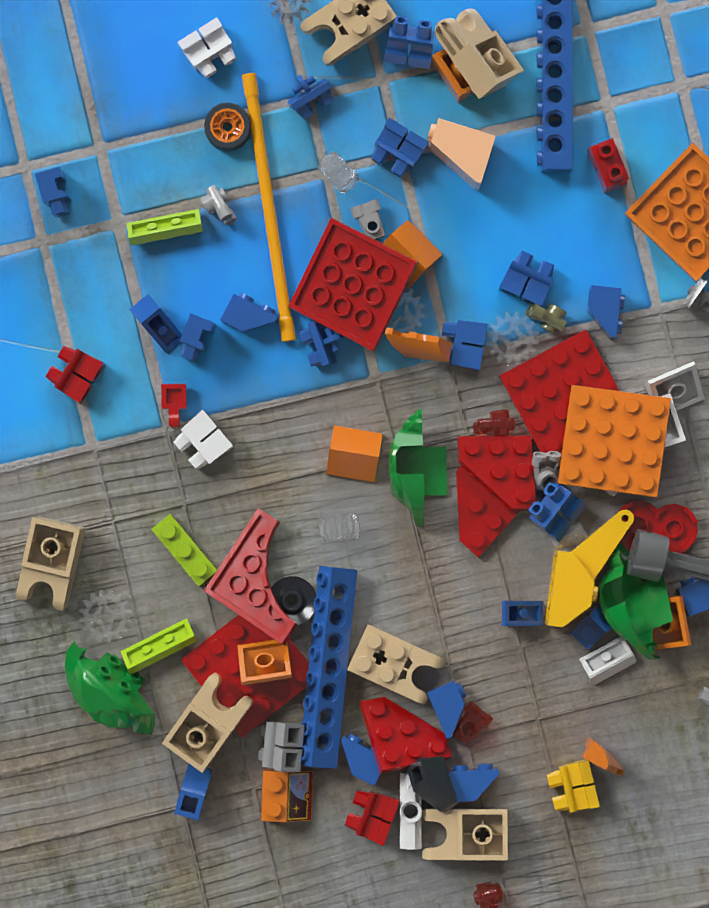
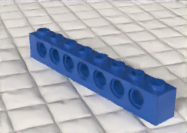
M541 0V4H537L536 12L537 19H541V29H537V44H541V53H537V68H541V78H537V93H541V102H537V117H541V127H537V141H541V151H537V166H541V173H571L573 169L572 0H561L557 5L551 4L548 0ZM550 19H557L561 27L552 29L548 26V21ZM556 43L560 46L561 51L553 54L548 50V45ZM552 67L559 69L561 76L559 78L550 77L548 69ZM550 92H557L561 97V101L557 103L551 102L548 99V94ZM551 116L558 117L561 125L559 127H551L548 123V118ZM553 140L559 142L561 150L552 152L548 148V143Z
M319 566V572L316 577L317 592L314 600V621L311 626L312 640L308 652L309 668L306 674V696L303 701L304 716L301 723L305 725L303 746L299 747V749H302L301 765L337 768L357 570Z

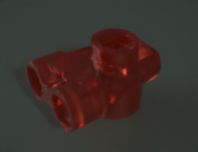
M509 410L489 412L490 418L478 419L473 424L475 436L487 435L488 433H494V436H509V432L515 429V420L510 418Z
M471 701L464 708L465 714L452 734L464 745H467L474 739L483 727L487 729L493 721L489 714ZM463 726L469 727L470 732L468 735H464L462 731Z
M491 882L477 884V890L473 894L475 903L480 905V908H499L497 903L503 902V891L500 884H491Z

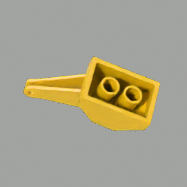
M629 510L617 512L571 552L554 550L544 624L564 627L588 609L592 601H596L598 586H594V579L633 523L634 516ZM623 515H626L628 518L626 522H623L621 519Z

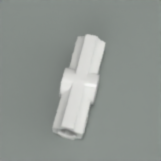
M408 772L400 773V849H421L422 798L413 791ZM409 804L415 805L418 808L417 814L414 817H407L403 812L405 806Z

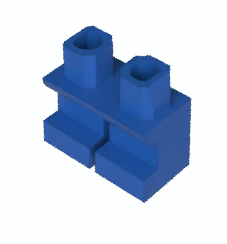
M396 16L394 23L390 26L384 62L405 65L408 47L411 44L408 66L430 69L435 33L432 30V22L419 20L418 28L408 26L409 19L407 17Z
M388 118L380 136L375 142V149L371 160L383 166L388 156L392 157L396 162L391 172L402 178L409 169L412 170L429 146V141L411 130L408 133L406 127Z
M59 167L36 173L35 177L43 203L51 208L52 215L56 218L69 215L70 211L67 201H70L71 198L64 191H61L59 183L66 182L64 172Z
M521 251L516 260L512 261L498 290L519 298L527 279H529L520 300L533 305L538 304L542 307L553 281L551 276L554 265L542 260L538 271L529 268L533 255Z
M190 313L180 342L184 343L180 356L197 362L201 350L205 352L207 350L205 344L202 343L206 331L214 333L217 324Z
M458 320L457 323H443L441 336L454 338L449 358L450 366L479 372L487 323Z
M549 482L544 488L546 496L542 502H534L529 508L531 513L529 518L543 533L560 542L572 526L562 516L574 523L587 504L558 483L553 484Z

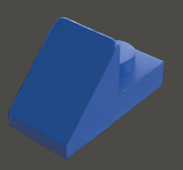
M502 601V626H543V601Z
M600 602L570 632L587 650L604 633H608L611 629L602 612Z

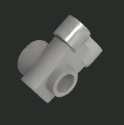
M216 185L210 186L206 189L207 195L201 198L204 207L210 215L216 212L220 221L224 222L226 226L233 224L237 218L227 204L230 201L224 188L219 189Z
M378 199L350 209L354 220H358L364 234L375 240L385 236L379 211L382 209ZM375 222L377 229L374 231L369 230L368 224Z
M557 451L533 453L532 465L534 466L536 490L544 491L549 482L553 484L558 483L555 470L556 467L560 466L561 453Z

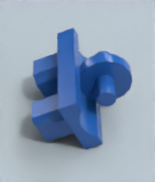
M299 75L296 77L299 84L291 89L294 94L302 90L303 92L288 100L287 103L291 109L296 110L303 119H306L314 113L309 104V101L317 98L322 107L334 101L330 91L332 86L328 80L326 81L323 78L311 87H308L316 82L314 77L310 76L304 80Z
M318 322L307 324L308 328L301 331L299 336L304 345L314 342L317 351L308 354L310 365L327 366L337 363L334 352L340 350L337 341L343 339V336L341 334L334 335L332 329H325L324 325Z

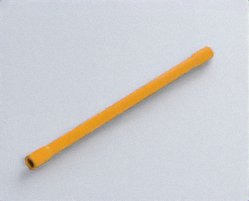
M247 73L242 75V82L251 124L279 312L282 342L296 340L291 309L288 307L290 302L260 111L256 73Z

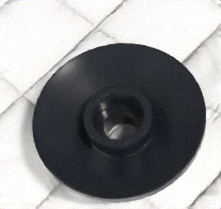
M288 576L281 578L271 587L280 607L298 625L306 622L313 615L316 593L308 581L301 577ZM290 596H295L297 598L296 605L292 606L288 604V598Z

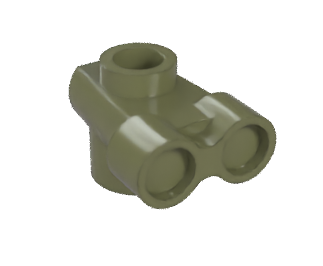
M530 304L525 312V316L534 321L541 322L542 329L554 334L555 330L562 331L564 329L566 321L563 319L567 312L553 304H549L547 309L538 304Z

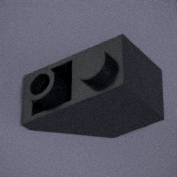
M444 756L419 758L406 768L413 791L440 813L447 811L458 803Z

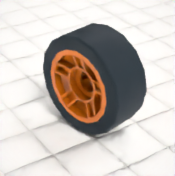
M230 102L220 103L213 107L206 115L204 122L205 134L210 144L215 148L223 151H235L243 147L249 140L251 133L250 118L239 105ZM223 124H232V129L225 131Z

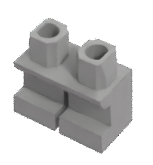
M266 722L265 725H262L260 735L262 738H265L264 748H261L258 753V760L262 762V767L274 768V770L280 772H300L302 749L291 747L303 746L305 725L285 722Z

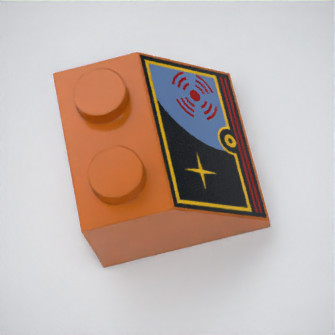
M264 768L261 821H311L314 770L280 772Z

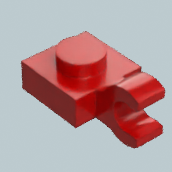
M161 384V409L169 410L170 427H180L179 409H187L186 384Z

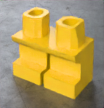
M583 759L559 766V770L546 775L549 788L563 786L564 794L552 797L555 811L569 810L571 813L577 810L600 807L588 760Z

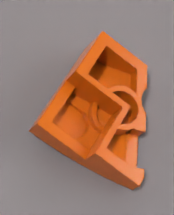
M386 327L385 335L387 339L403 356L413 359L449 362L452 342L437 336L410 331L409 333H401L393 328Z
M588 737L584 744L586 748L582 757L622 777L624 770L616 758L605 747Z

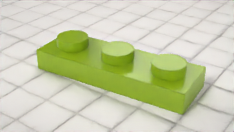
M199 209L126 223L130 246L162 239L166 240L182 235H192L203 231Z
M171 514L151 529L197 586H200L216 573L217 569Z
M186 618L120 652L130 674H133L197 642V638Z

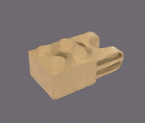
M333 0L306 18L301 23L300 29L304 34L308 35L321 29L331 31L334 34L335 42L324 52L322 59L326 66H331L390 28L391 24L395 21L396 14L386 0ZM358 10H367V16H358Z
M466 9L458 15L456 20L446 18L437 23L434 31L436 38L455 64L458 72L465 78L472 92L479 99L505 87L524 71L496 30L492 32L476 10Z
M40 516L32 517L16 591L17 600L24 602L31 598L35 586L41 581L48 583L52 587L54 608L60 611H64L67 608L86 527ZM56 542V545H58V550L55 553L53 548L50 547V543Z
M367 624L347 670L420 704H426L428 697L424 691L418 689L412 683V673L415 668L422 665H428L436 669L441 668L445 661L435 654ZM382 650L385 652L384 656L387 660L385 662L381 661V664H378L373 654L375 652L379 653Z
M216 672L209 676L162 742L163 745L202 773L209 767L253 704L252 698L244 696L235 706L225 707L221 705L217 699V689L222 682V678ZM198 731L201 732L203 736L200 740L196 738Z
M437 809L422 810L423 819L442 824L447 832V838L441 846L427 847L422 851L423 859L508 860V809H448L441 813ZM481 827L486 828V831L490 832V837H486L484 842L480 841V837H476V832H479Z

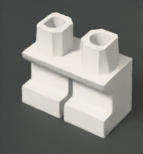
M218 18L199 28L200 35L197 31H194L178 41L180 49L195 71L199 70L206 79L217 72L211 62L215 58L220 57L225 66L236 61L232 42ZM201 37L203 38V40L205 41L210 50L207 49Z
M203 410L181 429L182 433L174 441V444L181 452H184L192 444L195 446L198 452L188 460L196 470L208 463L211 465L234 447Z

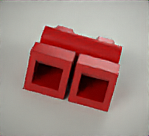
M613 138L589 147L587 152L594 170H598L596 175L603 192L607 193L627 185L629 176Z
M63 346L57 357L68 363L63 372L51 366L45 377L55 384V388L82 404L93 385L74 373H78L95 383L105 363L79 349L74 350Z
M356 790L352 803L364 807L362 816L349 812L344 825L356 831V835L384 846L400 800L373 790L370 793Z

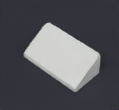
M622 637L579 659L593 685L636 663L633 652Z

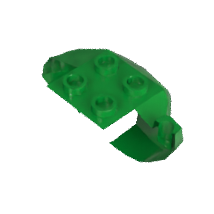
M419 409L416 413L410 415L409 419L403 423L402 429L394 435L389 453V477L392 495L410 510L416 527L424 528V496L447 495L446 447H422V409Z
M618 543L607 561L609 570L602 577L599 586L602 612L611 628L624 640H628L644 657L652 660L661 659L660 656L655 655V649L658 647V644L653 642L652 631L655 627L673 621L664 576L661 575L658 582L652 580L642 582L640 577L628 575L627 562L629 551Z
M73 641L66 651L65 671L68 686L81 709L85 713L88 712L95 722L103 724L108 728L115 727L120 729L131 727V730L135 733L152 735L155 727V714L137 691L146 680L138 672L130 674L126 665L117 656L111 655L108 652L99 661L85 657L86 649L79 648L76 645V641Z

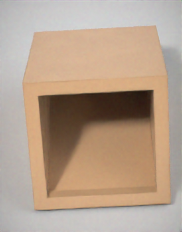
M438 118L437 125L431 124L427 141L431 143L430 150L473 189L479 190L496 136Z

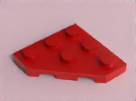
M459 436L457 438L458 463L476 476L477 480L489 492L494 493L503 501V504L509 510H529L531 505L536 502L531 436Z
M460 466L456 470L459 541L475 556L479 557L520 510H509L503 504V501L494 493L489 492L477 480L476 476L468 469Z
M380 697L364 700L359 704L380 774L406 769L419 758L444 756L446 761L452 757L443 732L388 698Z

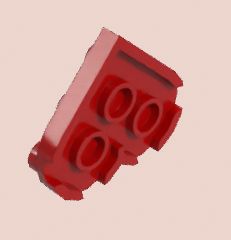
M638 500L630 501L618 510V512L629 510L634 516L633 523L620 540V543L629 552L638 529L667 536L669 538L668 550L681 554L696 540L698 522L693 512L685 506L667 504L657 509L651 503ZM623 515L621 519L623 522H626L628 518L626 515Z

